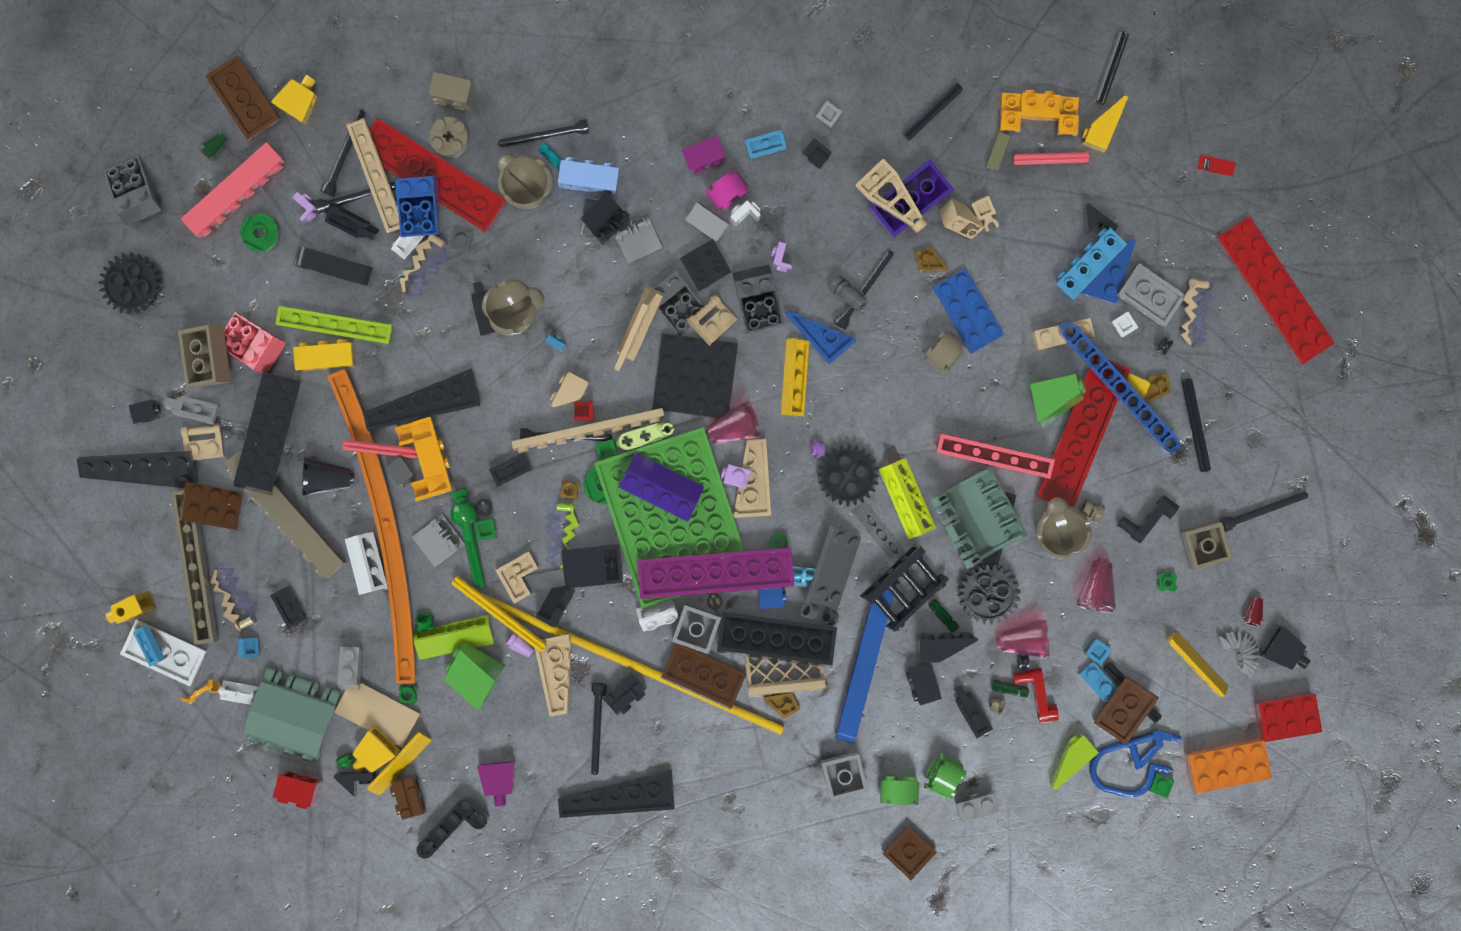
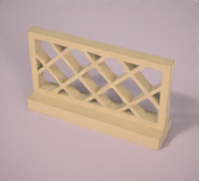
M649 286L645 287L617 351L620 356L614 367L615 370L620 371L627 359L632 361L636 359L664 293Z
M745 656L749 697L826 689L824 668L821 666H815L820 670V677L812 678L807 672L813 665H810L804 672L796 665L797 663L789 662L792 666L785 674L777 667L781 661L774 665L768 659H762L755 667L749 662V657ZM764 660L773 667L767 676L758 669ZM794 667L803 673L798 680H793L788 676ZM775 669L784 675L779 682H773L768 678ZM755 671L765 677L760 684H752L751 676Z

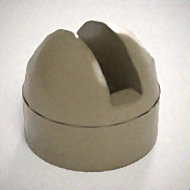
M717 594L710 595L707 599L708 607L713 610L719 609L722 605V598ZM713 597H715L716 603L718 605L716 607H714L711 599Z
M993 698L990 701L993 704L989 705V708L992 712L1000 715L1004 710L1005 700Z

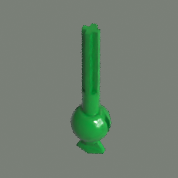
M468 489L456 490L449 493L456 503L451 507L450 517L456 525L461 526L474 587H485V579L472 523L477 517V510L471 502H466Z

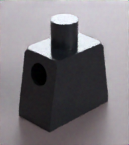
M1280 625L1260 654L1261 657L1291 670L1296 664L1305 669L1311 661L1303 655L1307 647L1286 627Z

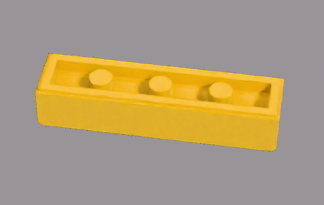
M786 339L781 415L804 416L810 344L804 339Z
M1174 632L1167 639L1170 646L1217 696L1224 697L1229 687L1226 682L1179 632Z
M419 731L373 780L367 789L374 794L382 795L431 742V738L423 731Z

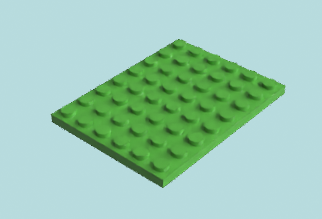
M704 427L594 463L642 609L680 596L640 599L637 560L744 552ZM635 453L704 486L703 492L688 522L618 488Z

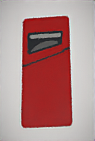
M1200 155L1197 169L1233 177L1236 162Z

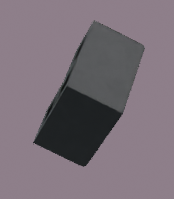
M565 586L552 588L539 612L534 617L555 628L575 592L565 588Z

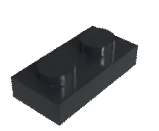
M522 453L489 469L497 487L532 471V468L525 454Z
M288 586L270 595L288 629L306 620Z

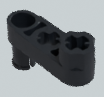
M1163 495L1140 525H1135L1123 516L1117 526L1140 544L1162 515L1170 520L1180 506Z

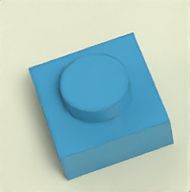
M556 334L553 337L548 335L545 340L546 343L561 352L566 347L563 344L564 339Z
M258 637L238 639V658L259 657Z
M1095 638L1085 652V655L1099 665H1102L1112 649Z

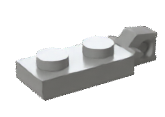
M185 396L177 397V400L166 397L164 402L165 409L172 411V414L212 425H214L220 409L217 404Z

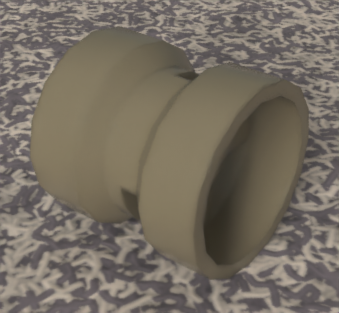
M1086 499L1081 512L1087 518H1090L1092 522L1098 524L1104 513L1105 506L1101 504L1096 505L1093 501Z

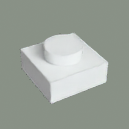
M1129 312L1124 313L1111 322L1120 338L1138 328Z

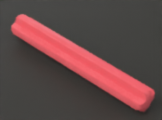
M1089 152L1015 154L1013 156L1015 165L1088 163L1090 159Z
M346 439L342 443L343 450L417 458L416 449L411 447Z

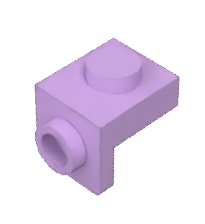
M297 192L292 198L306 209L300 220L304 223L307 221L311 222L317 215V208L311 204L313 200L306 193L301 195Z
M779 242L778 246L774 245L771 256L775 257L773 266H776L775 270L787 273V270L791 271L792 265L782 262L786 243Z
M728 464V468H723L721 479H724L723 483L746 489L751 470Z

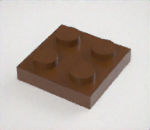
M908 825L882 854L906 877L912 880L934 857L937 851Z

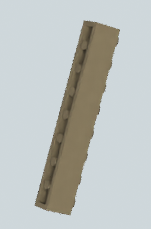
M242 448L224 463L227 466L226 471L232 477L236 475ZM277 483L275 484L273 495L243 489L253 495L251 499L256 505H261L265 509L264 514L270 520L274 519L276 521L278 530L283 535L287 534L291 538L289 542L294 548H299L304 553L302 557L309 564L311 562L316 567L314 570L321 578H330L346 564L345 560Z
M184 490L171 492L194 645L219 641L202 528L200 524L179 521Z

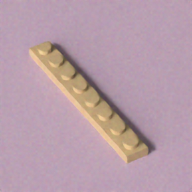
M663 408L511 441L513 451L524 453L528 452L531 447L542 449L548 447L549 443L555 442L556 445L567 443V439L574 438L575 441L585 439V435L593 434L596 437L604 435V431L608 430L619 432L626 426L637 428L641 427L644 422H649L650 424L661 422L660 419L664 418Z

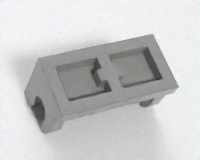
M701 202L695 204L685 219L716 242L730 225L728 221Z

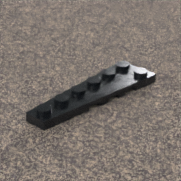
M472 369L466 370L363 412L367 432L427 417L479 407L480 401Z
M192 451L77 458L80 478L184 488L185 482L197 484Z
M672 771L558 798L559 818L675 810Z

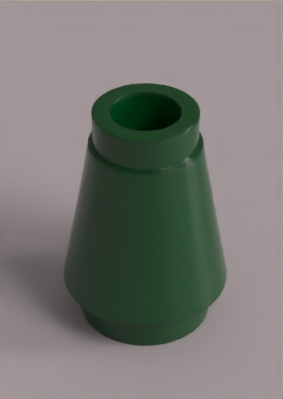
M219 132L201 143L202 146L199 147V150L210 160L212 157L215 158L228 139Z

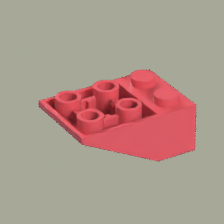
M234 312L224 329L227 353L259 373H268L286 344L281 339Z

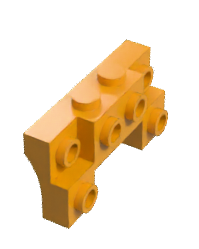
M1026 90L1022 94L1002 93L1000 132L1008 130L1019 133L1021 119L1058 120L1057 135L1070 134L1077 136L1079 97H1063L1056 95L1054 91H1045L1044 94H1038L1036 90Z
M432 417L395 427L400 446L414 443L424 479L411 483L416 496L415 500L420 501L453 491L448 474V468H450L449 459L447 456L444 457L442 451L445 449L442 438L439 439Z

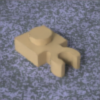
M988 195L970 203L976 217L979 220H984L985 231H989L988 224L990 222H993L996 228L999 227L997 220L991 216L996 214V211Z

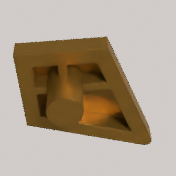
M932 246L914 252L920 271L949 270Z
M1168 374L1148 376L1150 386L1144 398L1147 404L1171 393Z
M792 693L763 698L783 719L800 710Z

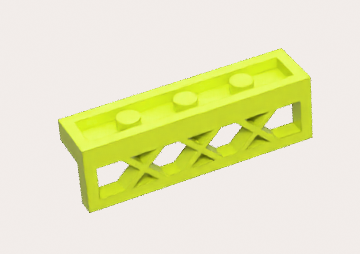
M903 458L880 468L879 472L908 539L935 529L936 526L907 459ZM900 464L904 469V475L900 472L898 468V465ZM907 483L913 488L911 492L907 489ZM915 500L919 503V510L914 505ZM922 518L926 520L927 528H924Z

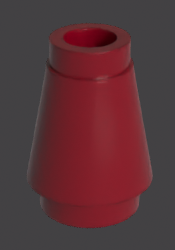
M1252 597L1244 615V623L1260 626V623L1263 622L1264 599Z

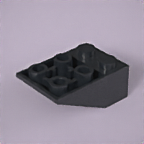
M770 264L732 273L746 333L783 325Z
M619 544L561 550L565 588L623 583Z
M971 632L959 633L960 636H954L952 633H940V637H934L931 633L921 634V637H917V661L920 663H940L977 642L978 638L973 636Z

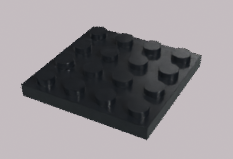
M662 333L652 410L663 408V411L728 419L738 343L715 340L709 346L702 338Z

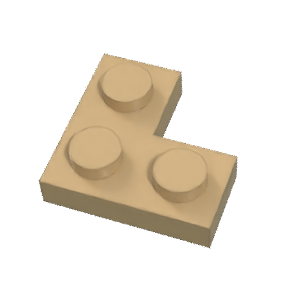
M529 551L495 570L513 603L531 595L522 577L539 567Z

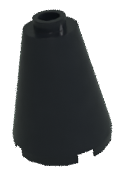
M304 457L302 495L307 496L350 488V484H354V473H351V470L346 467Z

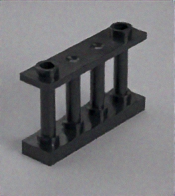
M915 543L860 595L864 602L870 605L875 603L890 620L886 627L893 632L902 629L905 622L937 591L942 590L949 580L947 576L942 574L937 576L922 559V555L926 551L922 546ZM913 564H917L931 580L924 589L908 572ZM899 577H903L918 594L911 602L895 586V581ZM886 590H889L904 607L897 615L881 599V595Z

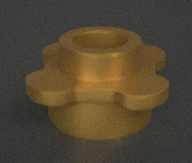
M563 480L561 483L562 491L559 494L560 497L563 499L566 497L572 500L578 499L577 492L580 484Z

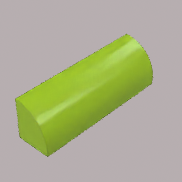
M489 615L434 626L431 630L414 631V645L419 660L454 653L457 647L462 648L465 642L474 648L494 644Z

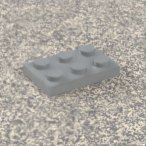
M1138 263L1117 296L1164 328L1182 303L1185 294Z

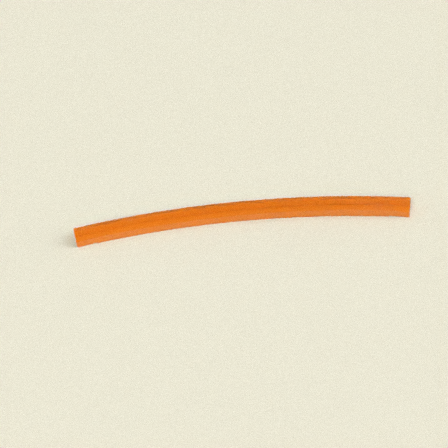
M346 369L327 376L342 411L351 439L374 443L371 432H367L363 410ZM356 451L369 494L383 556L392 619L396 684H415V650L409 590L402 547L389 490L378 454Z

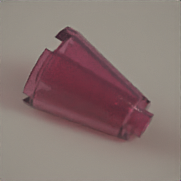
M749 402L741 403L709 424L707 430H705L708 441H712L715 444L760 437L761 432L756 430V426H759L756 414L752 406L747 407Z
M1098 558L1093 561L1077 600V606L1087 610L1093 608L1097 612H1114L1116 603L1113 566L1109 559Z
M1038 620L1000 632V636L996 638L997 648H1001L1002 652L1042 658L1049 657L1050 646L1047 634V621Z

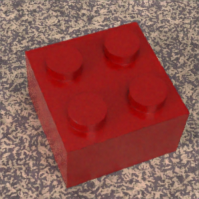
M285 770L278 775L273 798H277L279 803L288 804L291 802L295 803L298 808L307 809V807L317 803L323 780Z

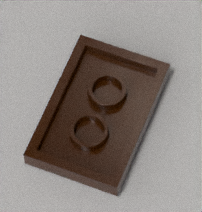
M185 482L179 521L236 531L243 493Z
M1126 676L1094 720V724L1126 745L1159 700V697Z

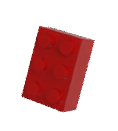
M1309 692L1254 702L1260 739L1265 742L1322 733L1318 703L1314 693Z

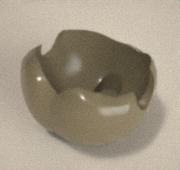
M507 153L499 158L497 162L500 172L498 188L502 196L512 206L519 209H532L541 205L554 184L553 174L548 165L541 159L531 155L515 156Z
M509 279L493 285L486 292L482 302V310L489 318L491 327L497 333L508 336L517 335L525 331L534 321L537 310L544 303V295L538 288L528 287L519 280Z
M1056 497L1048 502L1046 511L1039 519L1037 537L1040 546L1047 554L1057 559H1065L1072 553L1082 552L1088 547L1092 537L1090 522L1083 512L1070 506L1063 498Z

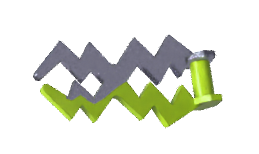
M555 502L554 509L545 517L553 524L546 533L555 540V543L546 549L552 554L545 561L555 570L558 567L552 560L560 555L557 549L560 547L564 550L571 549L566 543L575 536L572 530L579 527L573 512L574 503ZM557 510L570 512L565 518L571 524L563 529L568 534L563 538L556 533V531L563 527L556 520L561 517L556 512Z

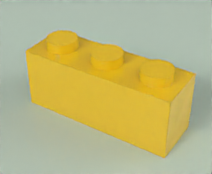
M348 339L337 340V344H329V341H320L318 345L310 346V343H299V347H293L296 371L356 366L354 343H348Z

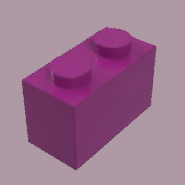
M718 136L682 150L690 173L695 172V175L705 172V168L711 165L713 168L724 164L723 161L726 160V155Z

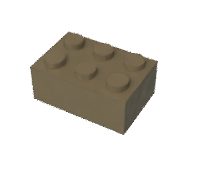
M204 325L178 331L186 388H202L231 382L223 325Z

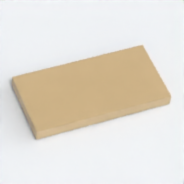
M360 682V690L345 691L334 712L367 730H370L375 725L392 743L401 748L406 743L421 714Z

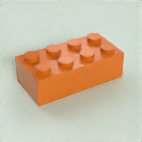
M1260 738L1184 753L1191 789L1196 794L1272 779L1265 741Z

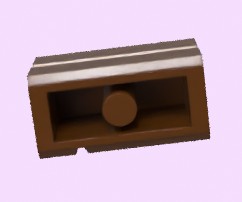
M416 775L392 782L390 792L393 798L396 797V813L398 816H401L402 820L422 815L426 812Z

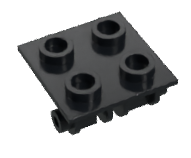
M606 191L580 219L600 243L604 245L629 220L630 214L625 210L623 211Z
M713 239L680 258L698 291L708 288L714 282L732 273Z

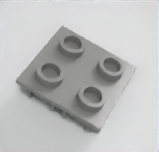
M647 213L623 224L621 229H618L616 234L614 233L628 264L663 248Z
M443 514L435 518L429 525L412 537L434 567H437L465 545Z

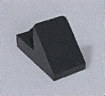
M1087 203L1083 207L1086 234L1092 230L1096 223L1101 231L1104 228L1109 229L1110 227L1114 230L1117 229V224L1091 204Z
M375 771L337 772L334 774V779L354 797L357 795V781H359V784H370L376 778Z

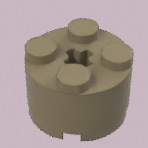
M444 117L438 119L430 129L429 140L431 146L444 158H457L466 152L470 145L468 130L456 118ZM449 134L454 137V139H450V142L446 139V137H449Z
M943 331L937 339L938 344L936 347L931 346L925 354L926 362L943 375L946 374L945 369L950 370L961 357L962 347L966 350L968 346L950 331Z

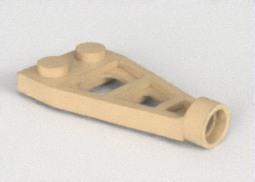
M884 159L855 185L869 201L912 227L916 233H919L928 224L920 214L897 172ZM887 182L892 183L897 191V196L892 201H887L878 194V191ZM901 198L910 207V211L906 214H901L894 208V204Z

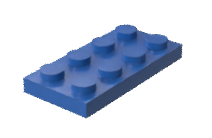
M966 268L932 288L961 339L968 345L967 349L970 354L1004 335Z

